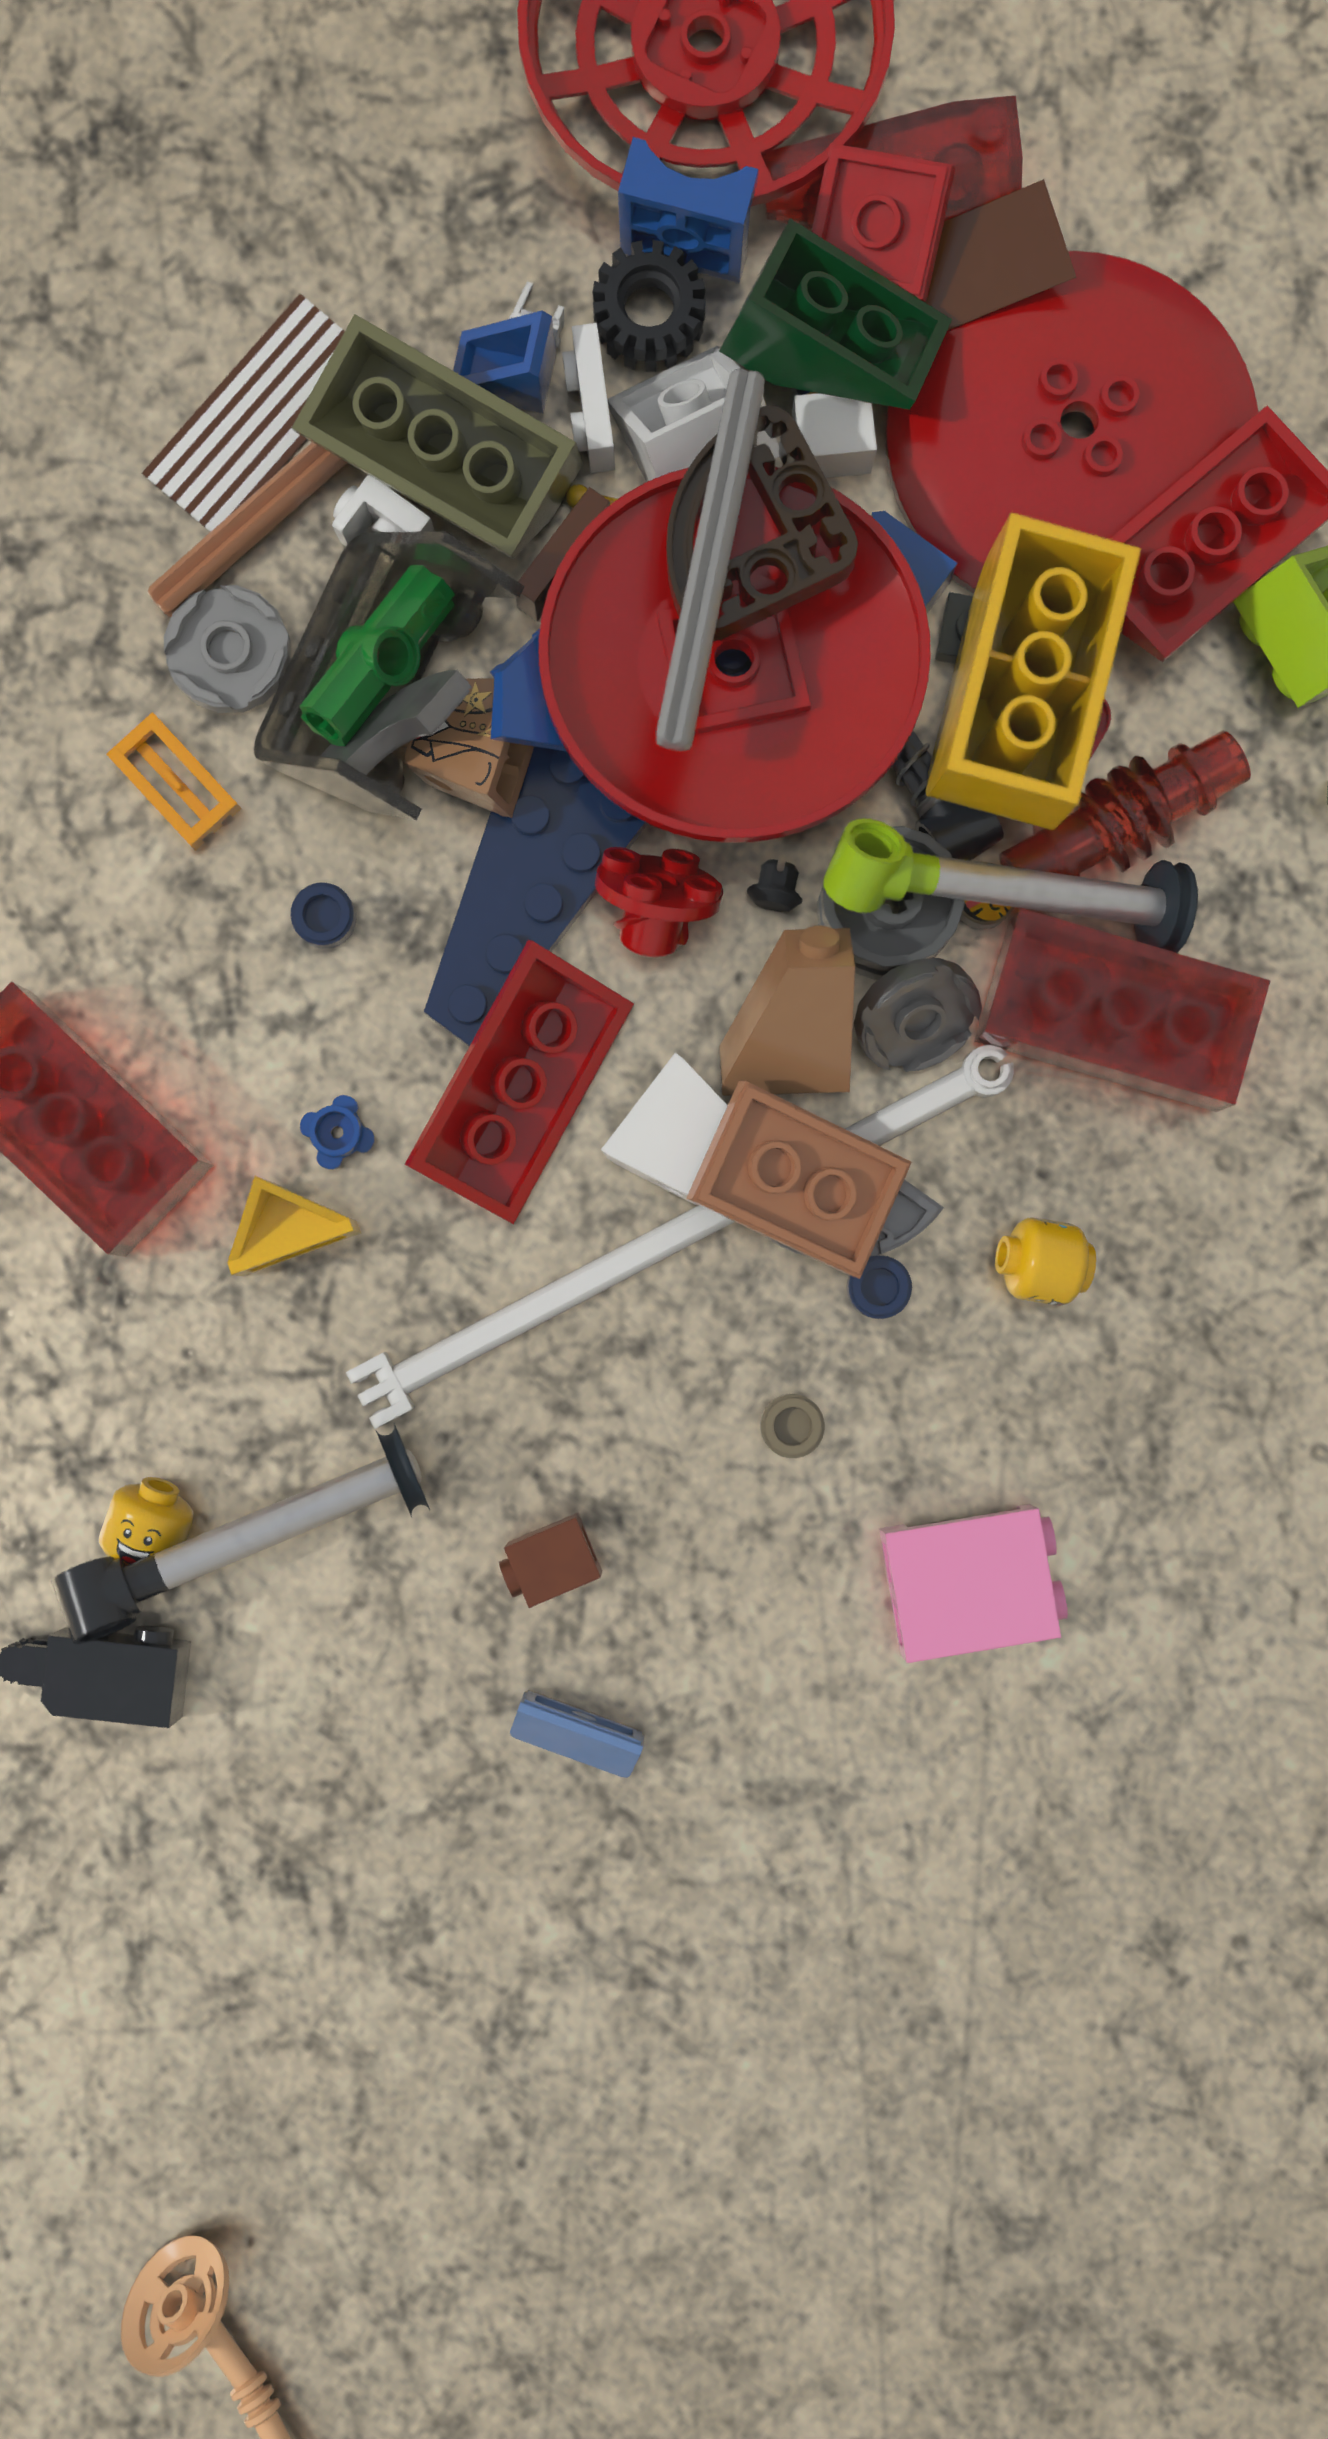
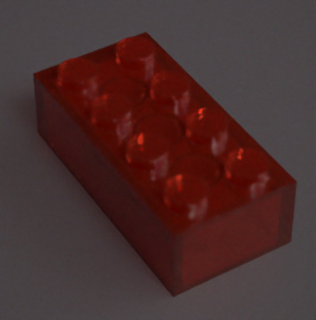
M1020 908L1008 922L974 1042L994 1045L1008 1052L1219 1112L1236 1105L1271 980Z
M12 981L1 991L0 1152L105 1253L127 1257L214 1165L33 992Z

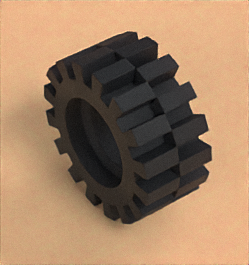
M642 240L631 243V255L627 257L621 247L613 252L612 266L603 262L598 270L599 282L594 281L592 291L594 323H597L600 343L607 342V353L614 360L622 354L624 356V366L635 370L637 360L645 361V372H656V361L664 360L667 369L676 366L677 354L681 353L687 358L693 352L694 340L699 342L703 333L706 303L705 285L703 278L698 279L697 265L692 259L687 264H684V251L676 246L673 247L670 255L664 254V242L653 240L652 252H643ZM652 287L666 292L674 306L670 317L664 323L656 326H642L633 322L625 311V304L628 297L634 291Z

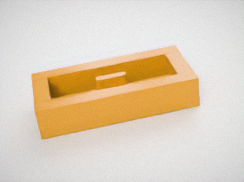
M153 712L106 754L195 851L205 843L203 839L209 833L213 832L215 834L223 827L221 822L229 815L235 816L242 809ZM153 733L160 738L219 802L211 811L145 742ZM137 750L201 820L191 828L127 759L131 753Z

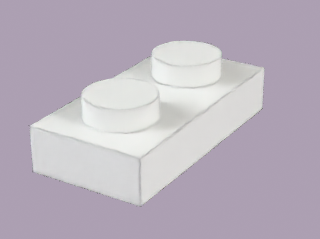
M597 323L572 326L574 350L562 352L567 392L579 390L582 412L570 413L573 438L579 452L588 451L591 473L615 470L614 445Z

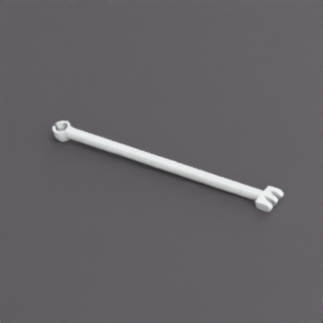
M994 1045L980 1046L969 1053L964 1059L961 1068L845 1129L880 1146L975 1095L985 1098L1001 1093L1012 1082L1014 1065L1013 1063L1002 1065L1000 1067V1075L995 1081L983 1079L978 1071L980 1061L992 1059L998 1063L1008 1053ZM698 1205L394 1366L387 1352H383L347 1371L346 1375L351 1384L361 1382L373 1373L376 1375L379 1384L357 1395L363 1407L385 1395L389 1400L390 1407L382 1408L369 1417L374 1429L415 1409L409 1396L410 1392L734 1223V1221Z

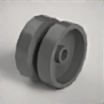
M905 826L892 827L903 836L906 842L910 843L914 853L952 858L950 852L930 835ZM822 887L817 901L818 926L850 928L855 973L878 980L891 969L913 960L935 958L956 932L964 908V900L906 892L902 899L899 901L894 900L899 908L898 914H893L890 906L885 904L880 909L871 913H859L835 903L827 895L824 887Z

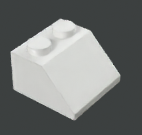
M718 346L712 347L607 399L610 412L646 482L670 472L689 468L699 452L718 434L729 376L732 371L740 369L732 359L719 352L720 348ZM762 397L761 407L766 406L763 397ZM766 431L758 432L756 446L766 444L774 458L779 457L777 439L770 438Z

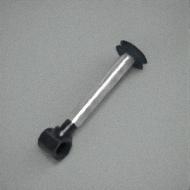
M395 1423L391 1434L384 1436L377 1432L386 1455L382 1459L127 1566L122 1558L115 1560L114 1557H102L74 1566L55 1576L51 1583L73 1644H83L98 1640L131 1625L136 1621L135 1615L143 1611L141 1601L399 1492L402 1494L411 1517L412 1510L416 1506L425 1505L429 1508L420 1485L421 1471L412 1452L405 1449Z

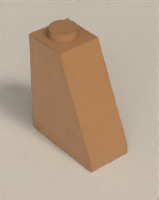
M811 926L806 929L783 931L719 1046L722 1096L733 1095L739 1080L747 1081L772 1094L850 1092L855 962L850 928Z

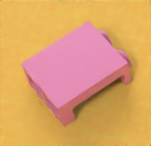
M1026 1504L1017 1506L1016 1510L913 1527H907L902 1524L879 1528L899 1650L906 1663L1061 1638L1058 1620L1067 1619L1068 1617L1066 1597L1061 1581H1051L1047 1556L1056 1555V1539L1050 1517L1041 1518L1039 1508Z

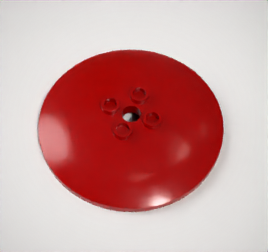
M1068 251L1076 278L948 330L911 409L888 406L885 432L886 461L898 507L912 531L957 562L952 579L972 594L975 592L986 558L1011 513L1110 539L1259 412L1247 366L1235 342L1222 323L1205 304L1168 276L1146 265L1123 257L1099 252ZM1073 411L1084 413L1091 419L1094 433L1086 438L1071 437L1062 428L1061 417Z
M688 468L667 473L643 483L605 508L585 527L574 541L555 573L544 604L539 632V668L543 694L550 718L565 749L587 779L608 799L650 825L677 835L722 843L757 842L802 832L826 822L848 809L866 795L885 776L900 756L913 732L922 709L929 680L931 660L930 630L926 607L919 585L907 560L883 527L861 506L831 487L855 532L858 542L855 565L851 574L843 582L727 638L714 641L712 643L692 746L686 751L661 747L656 741V731L679 624V617L672 600L668 582L667 529L676 492ZM748 472L729 560L781 536ZM794 482L788 484L779 493L782 503L792 510L800 511L807 509L816 500L815 492L804 483ZM820 520L812 526L817 537L814 558L826 556L830 563H835L838 559L840 546L835 548L826 546L819 533ZM698 522V525H697V528H696V533H695V538H694V545H693V551H694L695 541H696V537H697L699 522ZM765 565L759 567L750 576L752 586L763 594L771 595L778 593L787 584L786 575L775 566ZM734 580L732 581V597L730 598L739 595L740 606L742 608L746 607L747 605L740 595L738 581ZM721 604L719 608L718 618L721 617ZM737 649L748 655L752 666L743 675L728 676L717 668L715 664L716 658L726 650Z

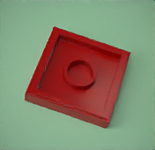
M829 143L827 153L829 159L825 163L812 232L926 302L956 168L952 164Z

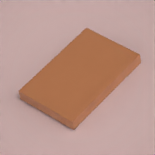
M739 1080L686 1199L849 1276L860 1279L912 1162L754 1084Z

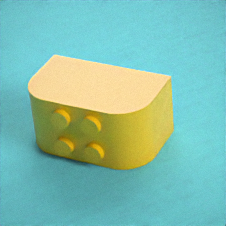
M1011 513L986 558L970 605L930 762L926 783V796L1049 830H1054L1078 805L1141 548L1019 514Z

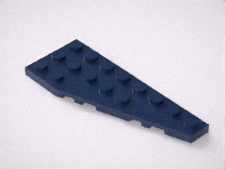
M737 649L726 650L715 660L717 668L728 676L743 675L752 666L748 655ZM534 746L512 818L490 812L437 970L424 1013L468 1047L472 1043L527 941L532 940L552 952L596 894L595 879L598 866L602 863L605 849L610 847L629 849L648 824L608 799L587 779L567 751Z

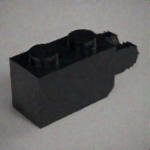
M136 1626L134 1628V1635L113 1633L88 1643L73 1644L69 1630L65 1627L49 1635L48 1639L37 1638L33 1641L32 1637L26 1640L22 1638L19 1642L8 1645V1648H2L0 1653V1676L4 1678V1682L10 1681V1684L17 1681L18 1685L42 1687L41 1702L52 1716L170 1728L183 1717L191 1641L173 1639L174 1630L171 1628Z

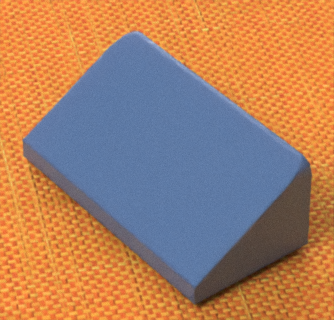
M529 1690L528 1693L524 1692L510 1730L511 1736L515 1739L624 1778H628L631 1775L644 1746V1735L640 1730Z

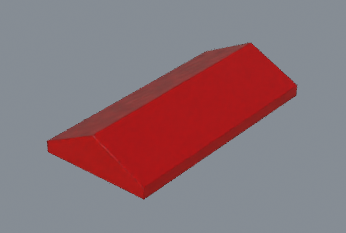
M1268 405L1109 539L1141 548L1120 633L1162 663L1328 521V470Z
M528 940L404 1165L514 1224L634 1003L536 942Z

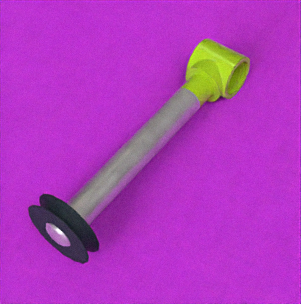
M856 819L849 822L843 831L823 879V887L827 895L835 903L859 913L876 911L881 908L886 899L899 901L906 892L1132 923L1134 924L1137 943L1142 952L1149 955L1159 952L1160 955L1165 957L1177 954L1186 944L1193 929L1198 908V887L1195 874L1188 864L1182 862L1173 865L1172 862L1161 860L1155 863L1145 875L1140 886L914 853L910 843L906 842L903 836L894 828L873 819Z

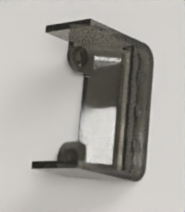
M446 531L364 532L349 542L337 560L258 730L254 742V755L258 760L275 770L368 812L417 820L422 808L400 796L405 778L402 773L403 762L398 755L392 752L382 759L367 775L340 759L320 757L331 743L324 737L314 733L302 720V711L299 706L337 659V644L342 633L351 626L364 625L410 565H424L430 572L442 577L455 593L452 598L455 606L421 648L419 668L414 678L407 684L392 686L380 702L422 678L438 641L451 642L459 637L471 634L482 618V603L485 597L520 598L525 586ZM379 649L377 653V660H379Z

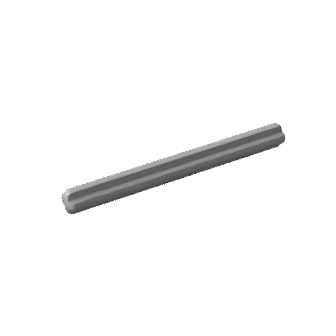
M740 368L732 371L729 376L656 731L657 744L667 749L686 751L692 746L764 392V377L756 371H747Z

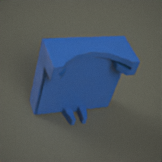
M633 137L618 190L620 247L626 255H631L632 242L642 240L643 252H652L653 240L664 242V254L670 255L673 247L676 246L684 251V264H687L692 259L698 267V273L740 284L747 258L750 209L758 182L759 169L745 166L737 172L716 179L689 178L666 167L649 148L646 140Z

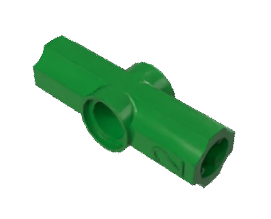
M410 565L365 624L351 626L342 633L337 644V659L299 706L302 711V720L314 733L324 737L332 745L346 746L392 686L407 684L414 678L419 668L421 648L455 606L452 600L455 593L445 580L430 572L424 565ZM378 649H379V660H377Z

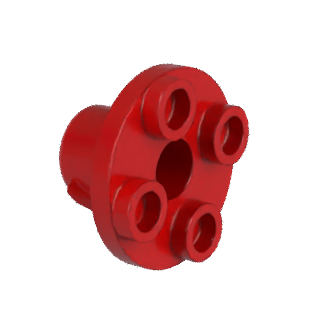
M622 847L605 849L602 863H600L597 869L595 887L597 892L606 901L624 910L623 918L614 922L613 925L620 930V941L629 951L650 958L669 956L678 949L679 945H686L689 938L688 922L710 918L720 910L723 897L722 884L712 875L698 868L700 858L696 854L682 849H667L663 851L661 857L638 854L633 850Z

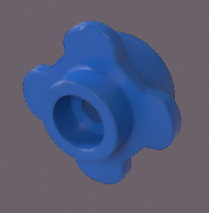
M338 1096L333 1100L332 1105L326 1106L316 1113L308 1112L301 1119V1133L310 1138L312 1144L318 1150L317 1162L325 1169H337L341 1166L344 1158L355 1152L367 1153L374 1145L375 1135L371 1129L363 1126L357 1115L358 1103L350 1096ZM339 1126L343 1129L342 1137L334 1138L332 1136L334 1127Z

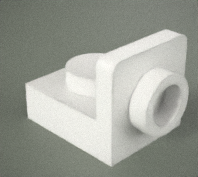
M367 475L359 487L354 485L348 488L334 509L333 516L335 520L332 523V527L340 543L350 550L355 547L373 522L372 531L384 543L400 553L407 546L423 558L438 539L429 516L370 475Z

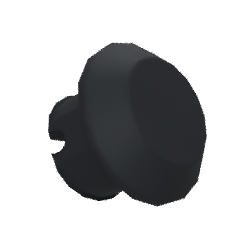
M767 860L761 865L758 883L749 886L747 893L754 904L761 908L778 912H789L803 901L799 893L795 892L799 872L796 866L789 862H785L784 870L779 872L777 870L778 860Z

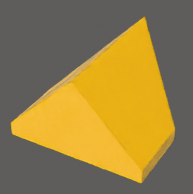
M255 1176L227 1264L231 1275L244 1277L361 1234L362 1232L358 1221L276 1183Z

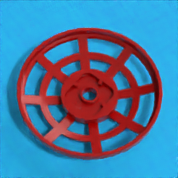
M519 0L517 8L519 52L528 91L543 123L563 150L592 177L618 191L623 172L619 173L597 160L576 140L561 120L552 100L588 95L593 107L608 127L626 143L631 145L633 137L646 140L652 152L660 160L667 163L693 168L726 167L737 164L739 170L745 166L759 169L752 207L768 203L797 190L824 171L825 163L829 159L827 155L829 145L822 153L798 170L774 181L762 157L763 154L772 151L793 136L810 118L816 107L851 115L841 133L831 143L850 146L857 139L876 108L888 76L895 32L894 0H870L873 14L874 45L869 76L863 90L829 82L836 49L833 10L851 0H789L776 7L772 0H582L575 31L576 57L579 69L546 74L542 72L538 43V22L542 0ZM601 9L631 26L632 57L597 65L594 38ZM814 20L817 50L811 76L779 65L780 34ZM711 30L716 32L723 42L715 50L702 52L695 49L689 43V39L697 31ZM641 83L648 94L661 105L648 131L641 130L623 115L607 91ZM765 89L798 100L796 105L779 123L762 135L753 137L743 109L756 101ZM685 117L701 120L718 119L729 147L694 149L670 143Z

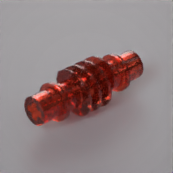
M1223 730L1191 748L1181 743L1173 746L1168 751V761L1155 768H1152L1144 757L1136 755L1129 761V768L1120 765L1112 768L1107 774V780L1103 778L1090 780L1085 786V793L1081 791L1078 805L1054 830L1033 825L1032 836L999 854L1000 864L1080 877L1081 873L1103 862L1107 857L1118 871L1124 873L1130 868L1126 846L1129 845L1140 859L1146 861L1153 855L1148 834L1151 833L1162 847L1166 849L1171 847L1175 843L1174 832L1171 827L1172 823L1194 811L1203 816L1210 814L1217 808V798L1248 782L1251 778V771L1246 755L1236 739L1229 732Z

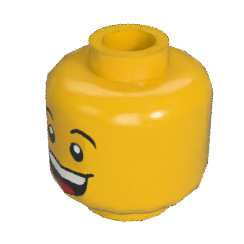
M1031 1217L1020 1221L1010 1236H1003L1000 1239L995 1255V1267L999 1274H1004L1006 1287L1015 1298L1060 1306L1072 1302L1079 1293H1084L1089 1289L1096 1270V1251L1094 1246L1087 1242L1084 1232L1079 1227L1070 1223Z
M146 1477L142 1479L141 1484H128L116 1490L110 1502L99 1537V1544L104 1553L109 1557H114L115 1560L122 1558L127 1566L186 1541L193 1522V1511L189 1504L178 1496L179 1488L167 1480Z

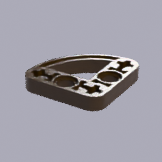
M760 407L747 472L781 536L729 560L721 602L726 601L721 604V617L717 618L713 642L727 638L840 584L849 577L855 565L858 546L855 532L796 421L787 411L779 407ZM766 431L770 438L780 436L778 452L783 466L776 471V459L770 448L766 444L756 446L758 432ZM717 434L699 452L686 471L676 492L669 516L667 529V574L670 593L679 619L693 556L696 528L702 512ZM794 482L804 483L815 492L816 500L807 509L800 511L792 510L786 507L780 500V491L788 484ZM820 520L819 533L826 546L829 548L840 546L838 559L835 563H830L826 556L814 558L817 537L812 526ZM765 565L775 566L786 575L787 584L778 593L771 595L763 594L757 591L751 584L750 576L753 571ZM734 580L738 581L740 595L747 605L746 607L742 608L740 606L739 595L730 598L732 597V581Z

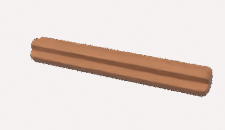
M311 442L150 585L148 593L151 599L166 615L171 617L190 595L205 590L347 462Z

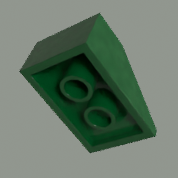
M790 218L754 282L719 352L739 363L747 370L760 373L765 380L773 385L910 410L919 395L952 319Z

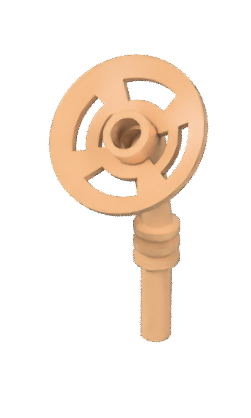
M185 2236L168 2243L146 2263L137 2276L127 2297L121 2322V2342L127 2360L136 2370L146 2375L163 2377L176 2373L186 2367L206 2348L234 2387L230 2392L232 2400H241L236 2408L240 2415L248 2414L244 2419L246 2427H255L260 2439H291L277 2412L281 2406L278 2397L270 2398L274 2392L271 2384L263 2385L267 2379L264 2370L256 2372L221 2322L229 2292V2270L222 2251L213 2242L199 2236ZM196 2258L194 2275L183 2276L171 2286L163 2280L176 2266ZM214 2272H215L216 2282H217V2291H216L215 2282H214V2280H213V2278H212ZM149 2304H151L153 2307L150 2316V2332L154 2342L147 2346L145 2320ZM165 2325L170 2327L166 2332ZM195 2337H198L186 2351L176 2357L167 2359L174 2346L185 2345Z

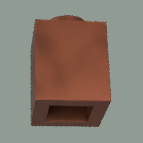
M579 1513L509 1541L504 1547L508 1558L499 1562L503 1578L512 1597L523 1594L528 1608L601 1578L603 1572Z

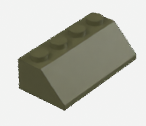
M356 314L351 319L292 426L294 432L513 559L553 518L583 465L578 446L572 439Z

